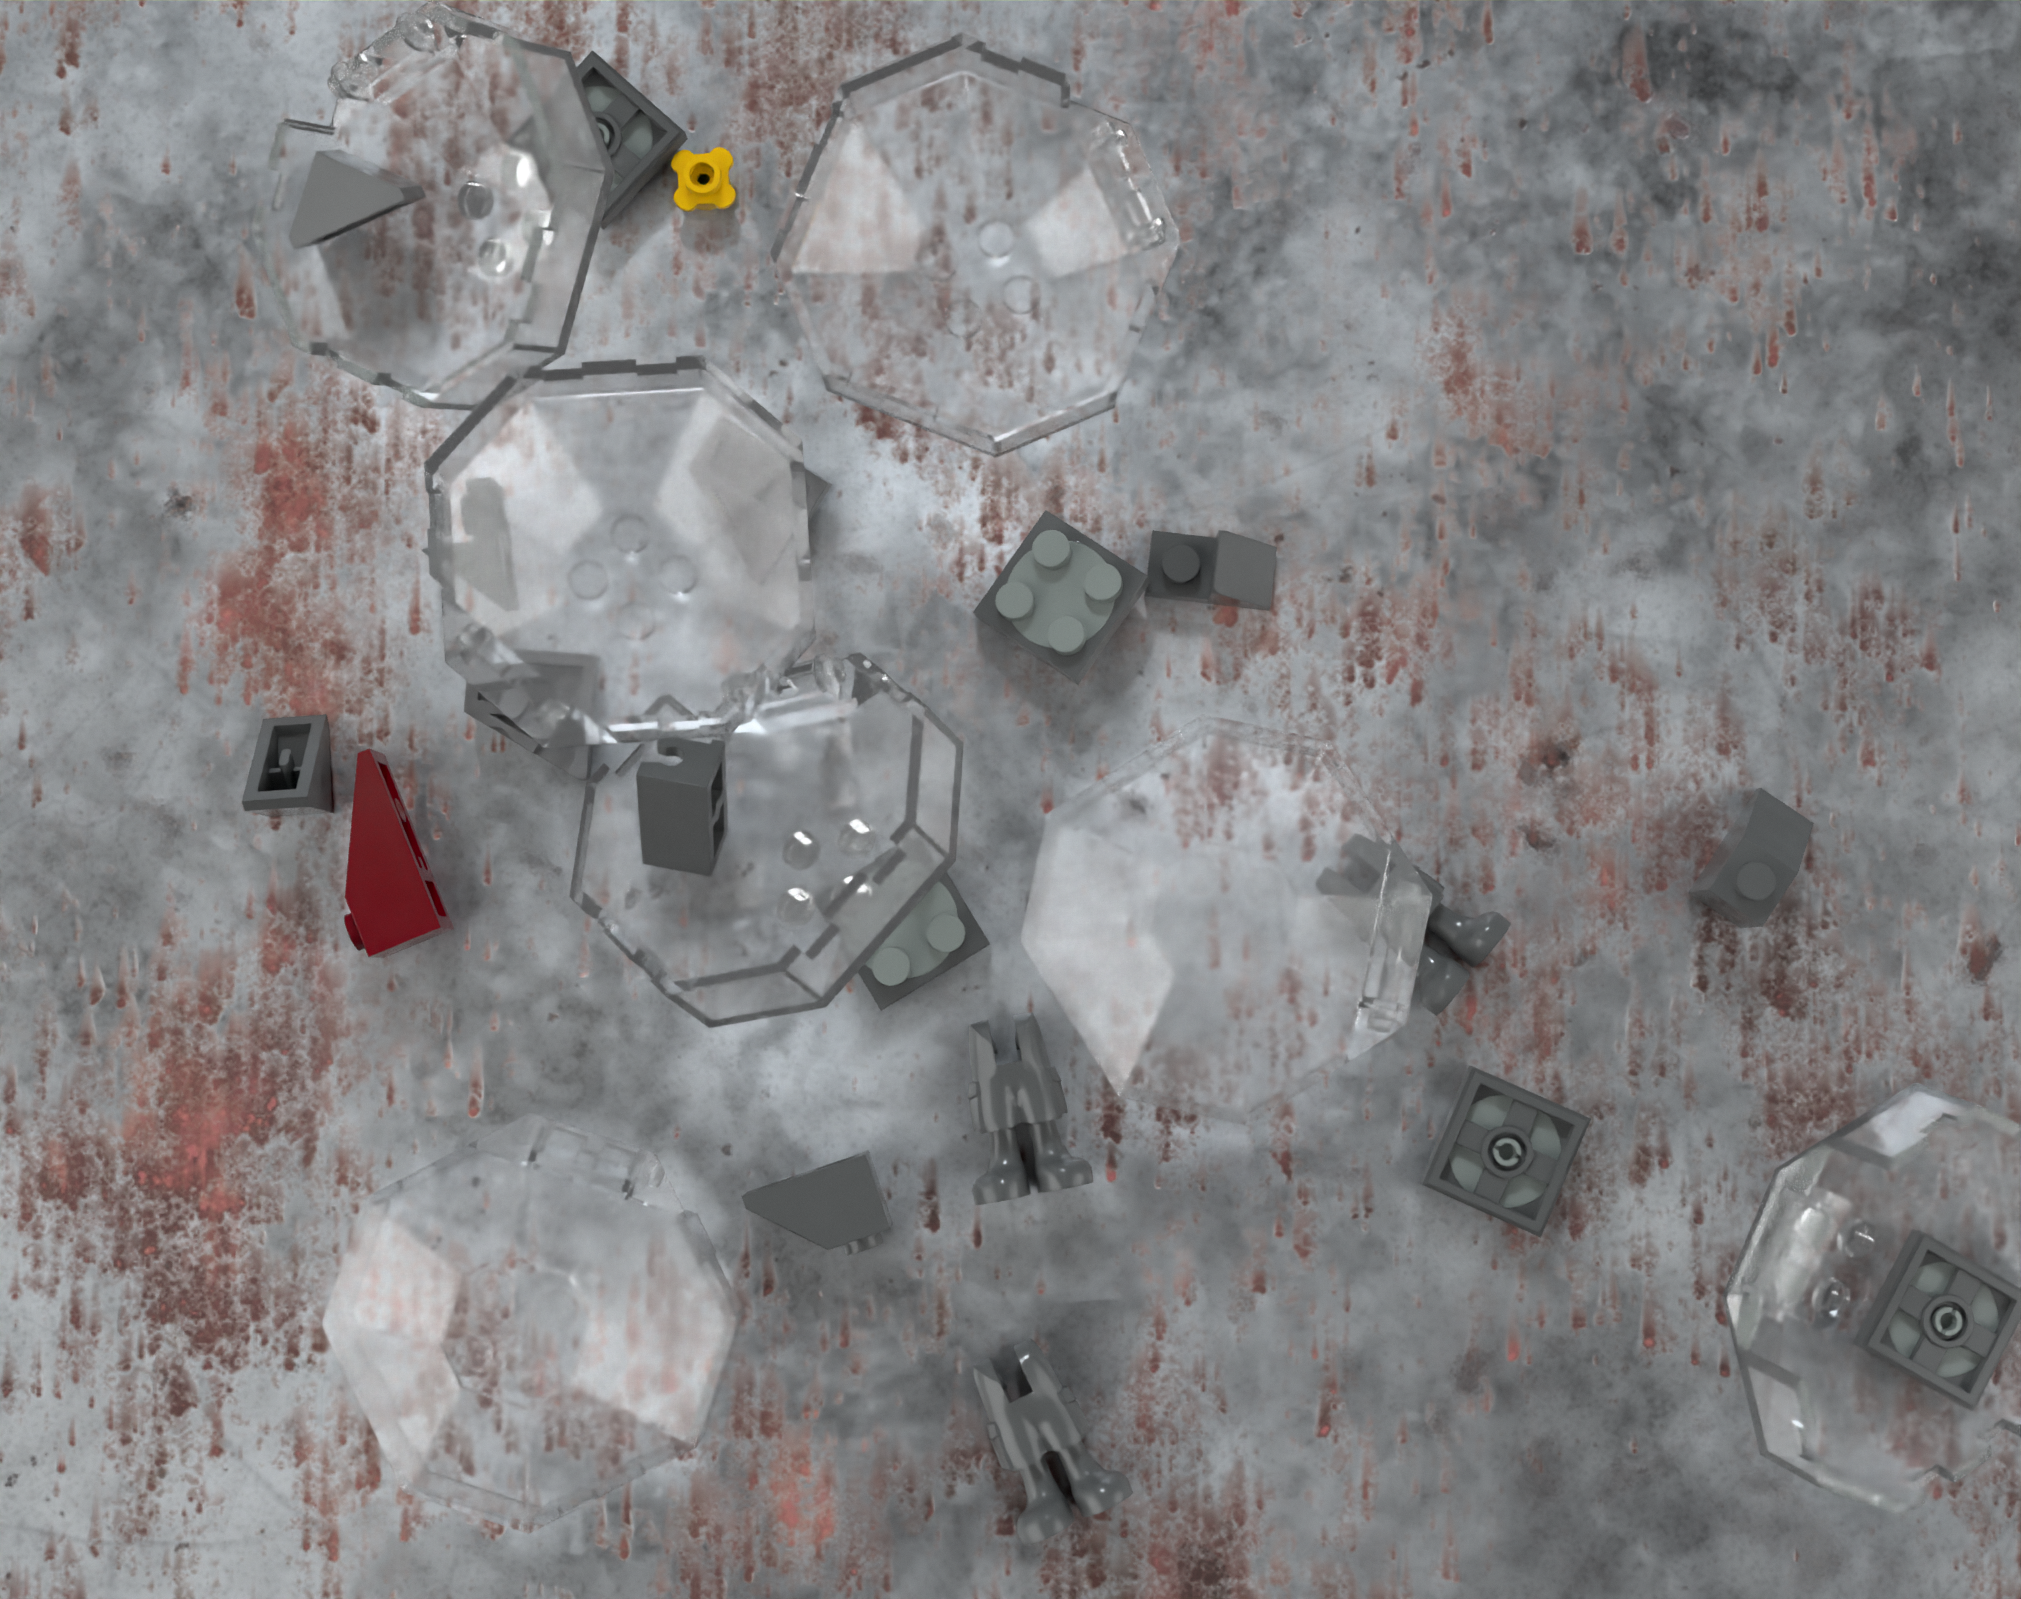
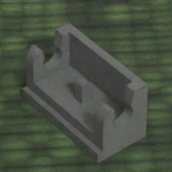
M674 737L660 739L657 741V753L666 757L676 756L683 761L674 766H667L661 762H641L636 773L642 864L711 877L728 833L725 741L712 739L709 744Z

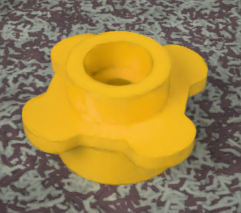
M716 147L710 153L693 154L689 150H681L674 155L671 166L674 172L678 174V189L674 193V201L678 208L685 212H692L695 209H727L734 203L736 192L731 186L729 170L733 167L734 160L728 150ZM700 175H708L710 177L709 182L705 185L698 182Z

